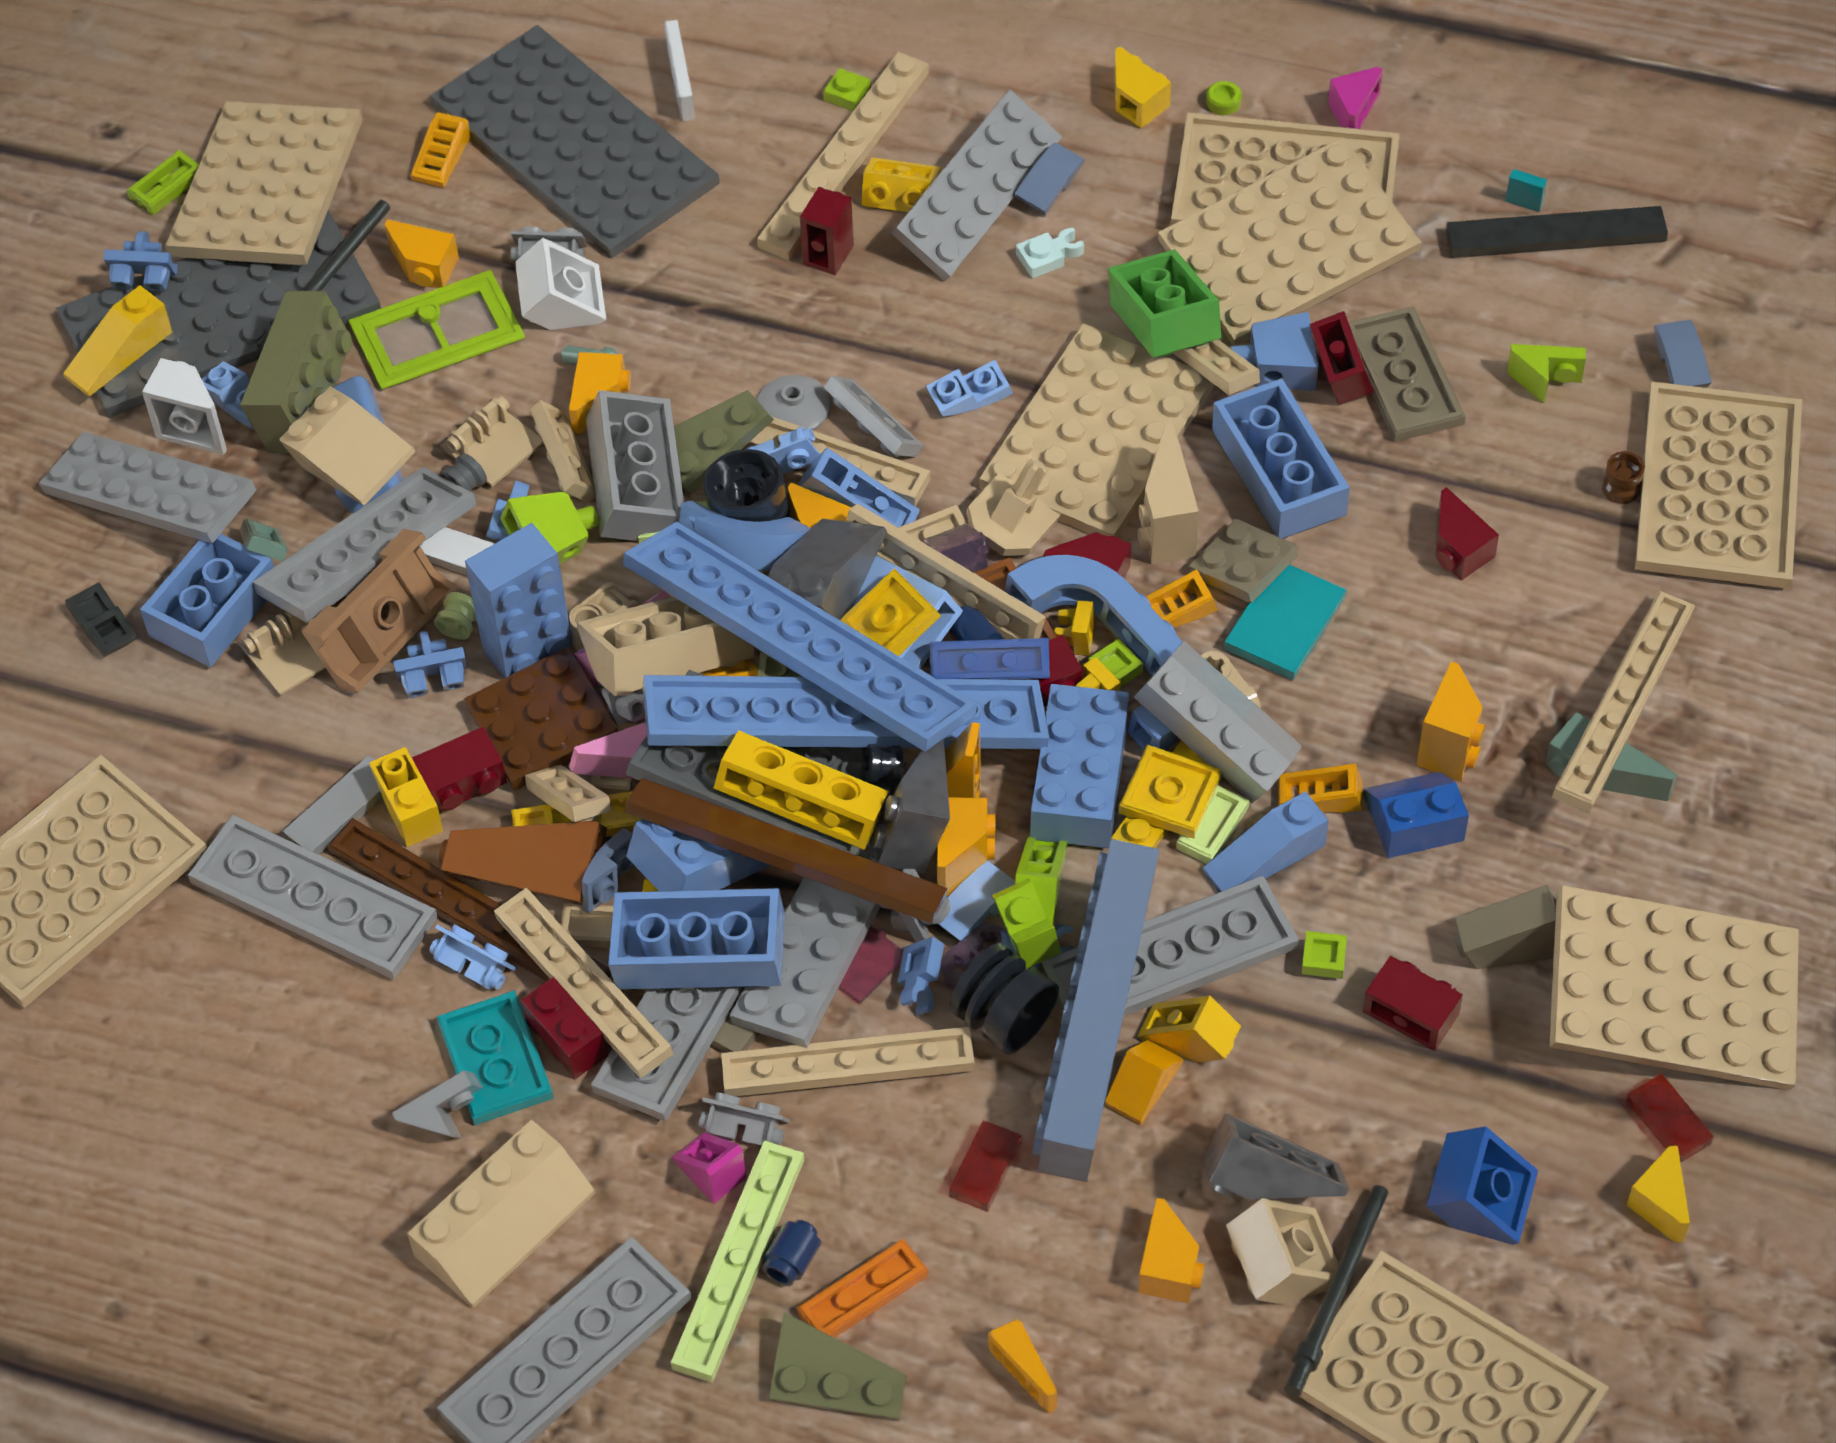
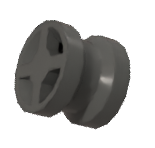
M466 453L460 454L455 460V465L445 467L439 474L469 491L474 487H481L487 481L484 469L473 457Z

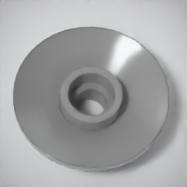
M786 375L776 378L765 385L757 398L772 417L804 428L810 427L813 431L825 422L831 407L830 396L827 390L824 389V386L815 379L803 375Z

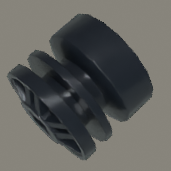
M753 449L735 450L720 456L708 467L703 481L704 493L709 509L732 519L751 522L791 518L782 469L776 459L764 451Z
M997 943L984 950L963 973L952 993L949 1003L950 1012L959 1019L965 1020V1023L974 1030L982 1028L983 1037L1009 1055L1016 1053L1027 1045L1045 1024L1057 1002L1059 985L1035 967L1026 969V961L1017 954L1013 955V951L1004 944Z

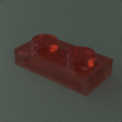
M1662 1073L1628 1093L1626 1102L1665 1150L1669 1146H1678L1680 1163L1712 1145L1714 1139L1712 1133Z
M983 1120L949 1188V1197L988 1212L1022 1143V1135Z

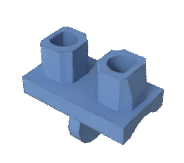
M147 231L137 232L135 241H124V250H104L103 260L109 267L110 283L115 289H132L134 274H145L144 286L146 289L166 291L170 275L177 276V263L172 262L169 252H161L162 245L160 242H150Z
M428 631L420 632L422 643L407 646L410 658L393 661L398 682L402 681L408 698L429 694L425 677L435 674H441L444 690L450 691L464 687V669L467 668L463 647L447 650L445 638L430 641Z

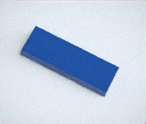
M1049 638L930 642L931 676L935 679L998 680L1050 678Z

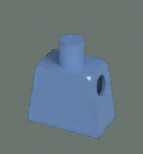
M1309 312L1254 323L1250 330L1249 345L1230 346V349L1259 369L1260 383L1255 384L1256 386L1282 378L1288 389L1316 390L1318 363L1313 334L1309 325Z

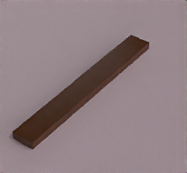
M644 778L640 780L626 803L625 812L929 923L933 922L945 900L946 887Z
M354 818L348 822L329 844V853L375 881L436 909L437 917L452 926L455 924L475 935L474 939L484 945L488 942L508 953L507 958L543 980L548 981L550 979L496 919L494 910L501 906L498 902ZM590 957L608 977L611 976L609 967Z

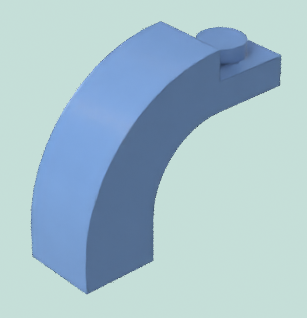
M693 500L681 503L680 524L758 571H771L773 564L811 529L790 517L765 522L742 521L718 514Z

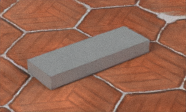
M369 755L285 828L282 831L284 838L318 855L324 851L352 818L358 820L383 798L369 765V762L374 759Z

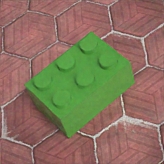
M1175 249L1107 268L1111 307L1153 358L1168 356L1175 351L1192 346H1201L1221 338L1218 298Z

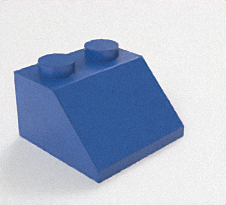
M1440 771L1363 789V795L1387 858L1465 840L1469 818L1468 811L1457 783Z
M1486 1126L1447 1133L1426 1207L1454 1229L1512 1245L1519 1244L1538 1169Z

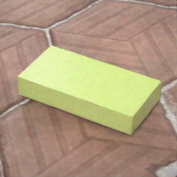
M1218 785L1195 838L1192 839L1181 835L1176 842V850L1208 864L1224 848L1248 810L1250 800Z

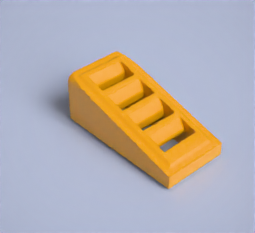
M440 112L435 114L412 170L411 180L442 188L446 186L471 138L469 123L465 118ZM433 154L443 156L445 158L433 156ZM430 165L441 168V170L437 171L426 167Z
M1197 569L1145 596L1149 600L1152 609L1162 620L1168 621L1173 628L1218 611L1214 598ZM1195 593L1198 598L1191 601L1188 595ZM1181 598L1184 606L1177 608L1174 600ZM1163 604H1167L1171 613L1165 616L1159 607Z
M1356 763L1283 773L1278 778V806L1294 798L1292 797V786H1299V795L1305 791L1309 795V786H1315V794L1309 796L1322 812L1363 811V782ZM1325 787H1332V792H1326ZM1342 787H1348V789L1342 790Z
M1016 1319L988 1333V1348L991 1354L1048 1414L1056 1411L1057 1389L1022 1322Z

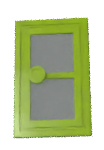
M492 270L348 320L381 390L525 339L524 332Z

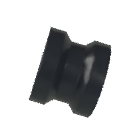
M869 744L868 747H864L861 761L863 781L875 784L878 780H885L888 785H898L902 778L904 765L901 746L892 745L889 748L882 749L877 744Z

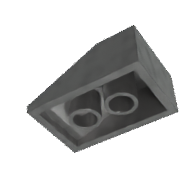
M821 519L773 564L768 577L840 620L854 606L887 530L884 526Z
M944 739L926 752L923 750L920 752L902 778L894 796H888L884 808V818L881 824L876 823L871 837V846L876 848L877 863L901 870L915 869L917 873L924 874L950 820Z
M1226 1112L1203 1156L1209 1182L1213 1183L1212 1188L1230 1198H1235L1237 1194L1247 1199L1346 1196L1349 1190L1340 1163Z

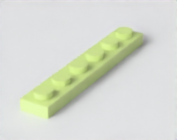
M763 1142L672 1358V1370L713 1383L804 1163L803 1152L771 1142Z

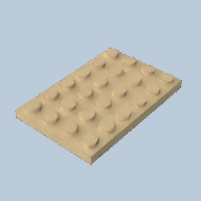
M226 101L165 245L167 252L171 254V257L307 265L363 121L360 109Z
M1187 112L1171 225L1342 137L1345 138L1392 202L1400 133Z
M1344 137L1158 232V241L1166 252L1175 249L1218 298L1221 330L1233 346H1238L1250 339V330L1254 323L1299 314L1421 250L1422 243Z
M1083 323L979 478V488L985 489L998 473H1001L1015 483L1029 459L1041 461L1047 469V473L1034 495L1047 504L1050 509L1061 514L1060 522L1088 534L1097 532L1107 536L1118 537L1145 496V487L1165 423L1173 421L1178 440L1180 441L1213 389L1214 384L1188 365L1165 356L1153 358L1145 348Z
M1651 381L1643 461L1645 470L1641 485L1634 570L1790 589L1793 579L1802 399Z
M102 755L98 756L0 837V987L23 1008L27 1007L196 864L207 850L206 844Z
M1562 885L1557 890L1549 1047L1790 1090L1796 1085L1799 929Z
M1380 1251L1335 1316L1321 1348L1323 1350V1357L1317 1370L1310 1373L1299 1397L1373 1443H1576L1607 1395L1609 1386L1385 1252Z

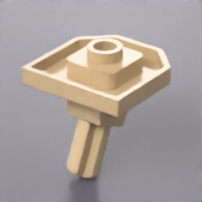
M1029 459L1015 483L1001 473H998L967 509L966 514L971 535L1002 556L1029 555L1059 521L1061 514L1050 509L1047 504L1034 495L1047 473V469L1041 461Z

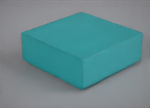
M1513 169L1509 176L1505 201L1540 212L1544 203L1548 179Z

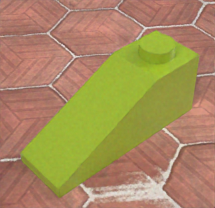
M1028 834L1016 872L1015 884L1028 878L1032 881L1046 916L1053 924L1058 908L1068 844L1067 841L1060 840L1059 842L1036 840V838H1031L1030 834Z

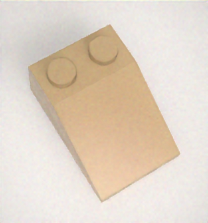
M331 386L316 398L311 407L298 420L293 422L279 439L303 469L364 506L416 452L411 445L353 399Z
M1173 421L1165 423L1145 487L1144 504L1139 505V517L1142 528H1138V540L1141 550L1148 551L1151 565L1196 557L1199 510Z

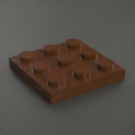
M569 646L464 698L466 706L479 728L484 727L501 757L505 775L514 791L526 785V774L560 764L564 766L570 763L574 747L618 732L616 725Z

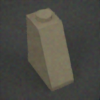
M1547 884L1455 917L1459 933L1454 934V941L1462 958L1468 957L1477 969L1554 959L1557 896Z

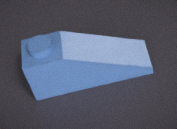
M826 448L809 464L798 486L849 507L860 504L896 527H901L915 521L920 512V509L829 448Z
M1305 791L1267 813L1205 865L1203 873L1218 892L1260 876H1264L1266 879L1326 846L1329 820Z

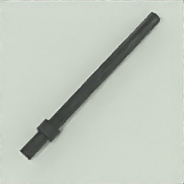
M379 200L302 291L323 290L389 212L390 205L386 201ZM274 319L270 322L271 327L274 322ZM270 329L256 345L261 352Z
M1374 1185L1306 1340L1299 1343L1292 1358L1295 1365L1284 1388L1286 1393L1291 1396H1301L1310 1373L1317 1370L1323 1357L1322 1345L1389 1194L1388 1190L1381 1185Z

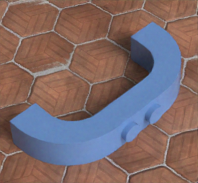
M1052 555L1029 561L1008 573L1004 592L1039 613L1059 605L1077 606L1078 601L1093 602L1095 615L1117 639L1119 638L1136 655L1151 676L1154 675L1182 643L1173 626L1168 621L1161 619L1143 594L1138 593L1117 572L1097 561L1073 555ZM1143 705L1132 712L1127 732L1143 750H1145L1147 745L1166 750L1178 739L1171 730Z

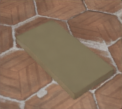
M1414 306L1349 322L1374 391L1372 395L1394 442L1465 424L1466 416Z

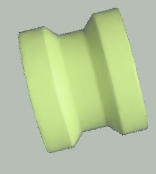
M451 592L447 594L443 602L444 610L438 612L434 623L436 628L444 635L456 640H465L469 638L473 630L471 623L477 621L472 597L466 594Z

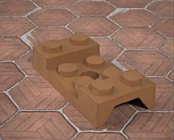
M403 529L379 553L383 561L337 608L327 605L301 631L339 688L358 693L443 606L447 594L458 591L457 586L433 568L421 549V545L426 539L422 532ZM388 602L390 605L389 616L383 621L381 609Z

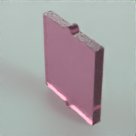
M870 926L838 988L858 1004H861L901 964L903 950L887 939L884 931L878 932Z

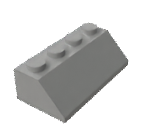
M598 390L586 416L600 537L637 541L638 536L641 534L656 533L676 521L679 523L681 503L684 502L670 399Z
M1185 641L1176 648L1134 696L1140 704L1207 764L1222 769L1221 776L1245 798L1249 799L1251 803H1254L1270 789L1292 763L1302 747Z

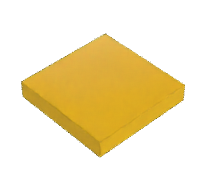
M894 568L853 606L840 621L900 656L941 615Z
M1147 745L1121 800L1119 814L1133 819H1144L1151 825L1194 839L1219 784L1222 769Z

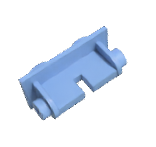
M802 426L779 436L780 447L776 448L775 442L772 439L746 448L764 451L775 458L783 474L806 467L820 455L812 444L815 441L812 429L810 427L804 429Z
M455 924L450 931L436 925L435 928L442 931L444 935L441 940L435 939L430 946L429 952L434 955L435 961L441 962L459 973L466 961H471L464 976L481 984L488 990L492 988L499 990L502 987L506 978L502 974L505 967L516 971L517 967L505 961L508 953L488 942L484 949L472 943L475 935Z

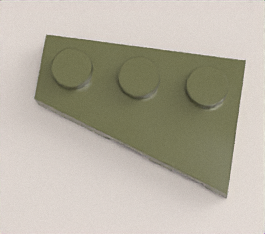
M749 390L674 426L682 487L690 495L704 483L703 478L707 469L714 461L729 452L741 450L774 420Z
M784 1312L769 1394L770 1401L900 1421L907 1380L905 1374Z

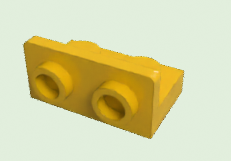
M872 157L863 172L861 204L866 207L908 212L939 175L941 167Z

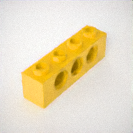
M739 730L721 760L713 787L716 790L865 850L873 834L876 823L880 820L889 791Z

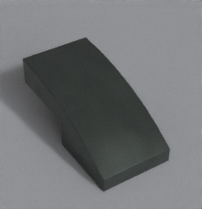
M100 582L65 600L67 608L103 657L138 639L137 634L118 605L115 607Z

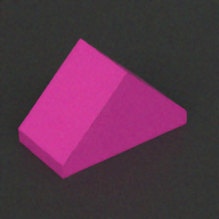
M1373 67L1330 79L1328 104L1340 127L1361 128L1381 93L1383 68Z
M705 1132L672 1157L676 1165L713 1204L746 1179L743 1150L739 1144Z

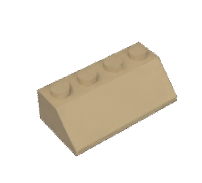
M674 596L577 622V631L596 680L614 696H627L633 694L636 690L643 689L644 675L685 676L688 670L702 675L707 670L722 666H735L740 661L754 658L753 645Z
M531 1119L407 1233L414 1257L470 1307L474 1308L595 1194V1189L562 1145Z

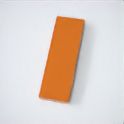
M901 1239L797 1307L798 1315L804 1323L836 1338L927 1278L928 1269L906 1241Z

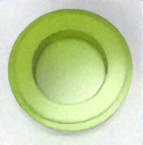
M1218 81L1208 88L1206 104L1213 113L1230 115L1237 112L1241 107L1242 91L1235 83Z

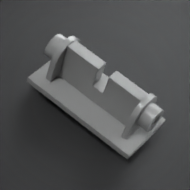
M527 226L522 227L521 231L510 232L515 245H518L511 248L512 261H517L542 238L585 258L584 248L579 247H587V242L583 233H578L576 229L558 228L556 232H542L540 228Z
M716 1092L715 1100L702 1097V1102L711 1105L709 1112L703 1111L699 1120V1128L706 1129V1133L736 1139L738 1127L741 1124L746 1126L742 1141L761 1146L764 1141L781 1146L784 1130L778 1129L779 1122L790 1123V1119L779 1115L780 1107L756 1102L755 1109L739 1106L741 1098Z

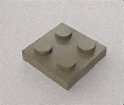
M1235 519L1189 565L1190 573L1197 569L1206 584L1251 604L1298 556L1295 544Z

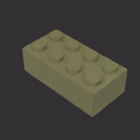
M326 291L285 292L241 401V408L268 453H289L279 439L285 434L291 424L311 407L319 395L324 393L330 386L334 388L336 381L340 378L341 367L346 354L351 349V335L346 330L336 307L333 306Z

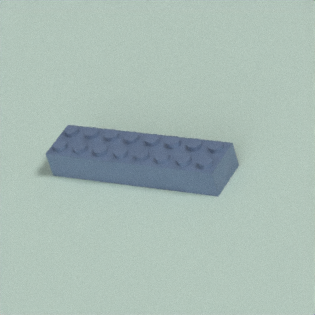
M1111 839L1108 854L1103 852L1099 854L1085 923L1079 941L1077 958L1071 976L1068 998L1066 999L1060 1033L1055 1046L1051 1072L1048 1077L1042 1112L1040 1113L1032 1154L1040 1156L1037 1171L1087 1182L1160 849Z

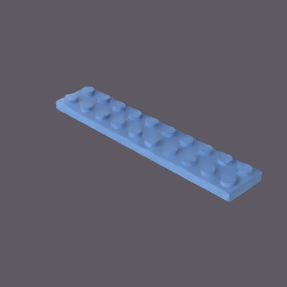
M677 521L624 553L623 566L924 752L976 715L977 703Z
M644 675L643 696L648 745L729 746L739 730L779 747H868L869 744H877L882 748H889L892 745L901 746V748H918L805 677ZM937 679L977 703L975 717L945 737L944 748H947L972 722L980 723L981 748L1041 749V747L1048 746L1049 733L1039 680Z

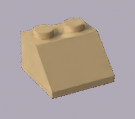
M1262 1198L1226 1224L1232 1240V1249L1240 1259L1247 1277V1286L1256 1300L1286 1304L1328 1290L1339 1264L1315 1208Z

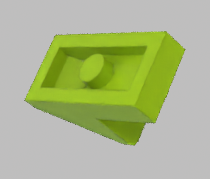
M1511 344L1507 373L1539 401L1545 402L1548 381L1582 383L1586 363V348Z
M1029 878L992 895L1016 954L1026 961V969L1061 953L1054 925L1047 918L1035 887Z

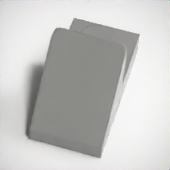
M462 1071L394 1111L392 1115L396 1121L447 1136L461 1138L447 1109L451 1108L452 1111L468 1105L474 1100L472 1094L482 1089V1086L475 1073Z

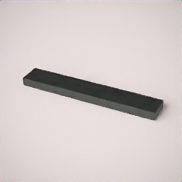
M1662 206L1446 223V235L1451 258L1667 241L1668 236Z

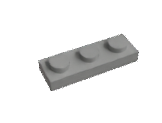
M837 376L829 378L824 389L834 397L833 403L841 410L851 413L857 419L856 424L860 429L874 435L881 441L880 447L887 454L897 458L900 455L910 457L918 455L924 445L854 379Z

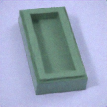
M244 519L240 528V534L246 549L279 561H284L288 548L280 530L250 519Z

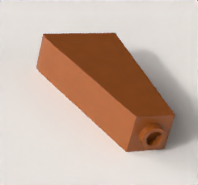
M594 821L451 830L449 839H445L441 845L439 862L442 863L441 870L450 875L519 891L527 888L532 894L583 904L582 880L591 860L604 844L607 827Z

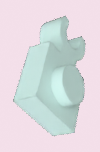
M1067 228L1062 230L1059 236L1054 239L1047 232L1016 244V255L1033 279L1063 267L1065 257L1076 258L1084 253L1083 241L1073 244L1069 243L1075 240V229Z

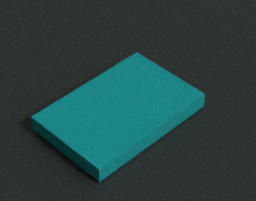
M1289 564L1251 604H1248L1225 640L1224 650L1294 680L1346 598L1347 589Z
M515 990L436 1016L456 1075L462 1071L475 1073L482 1086V1089L472 1094L474 1100L467 1105L474 1126L554 1099L553 1091Z

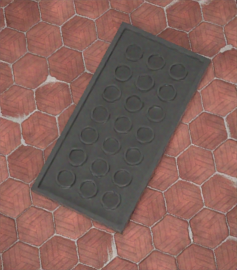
M538 24L430 95L431 105L440 113L465 118L469 123L471 139L579 232L583 233L586 238L611 259L720 184L719 174Z
M328 210L307 265L185 258L174 262L178 265L177 276L170 275L166 291L146 289L144 286L145 274L133 278L132 289L121 290L111 286L56 307V310L78 354L111 307L139 285L165 304L172 333L96 391L110 418L146 404L142 391L160 358L175 362L182 361L190 366H194L201 379L223 361L238 368L258 360L261 351L258 350L256 345L271 328L270 322L276 316L285 292L302 291L345 241V238ZM352 254L322 290L326 291L333 306L336 307L344 326L349 325L348 320L381 309L379 299L355 256Z

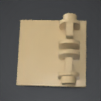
M503 396L498 398L492 397L489 400V404L481 412L476 410L473 413V418L468 417L465 419V423L456 431L452 430L448 434L449 438L440 445V448L454 459L462 453L473 457L484 469L487 475L486 483L491 487L544 444L543 439L507 412L510 405Z
M288 612L285 613L284 617L281 614L276 615L277 621L268 620L263 627L253 633L251 631L246 634L247 638L239 643V647L280 696L325 669V666L301 632L313 619L306 623Z

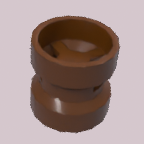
M1621 451L1611 455L1608 459L1606 475L1602 485V491L1608 500L1618 504H1627L1636 500L1639 496L1645 464L1637 454Z

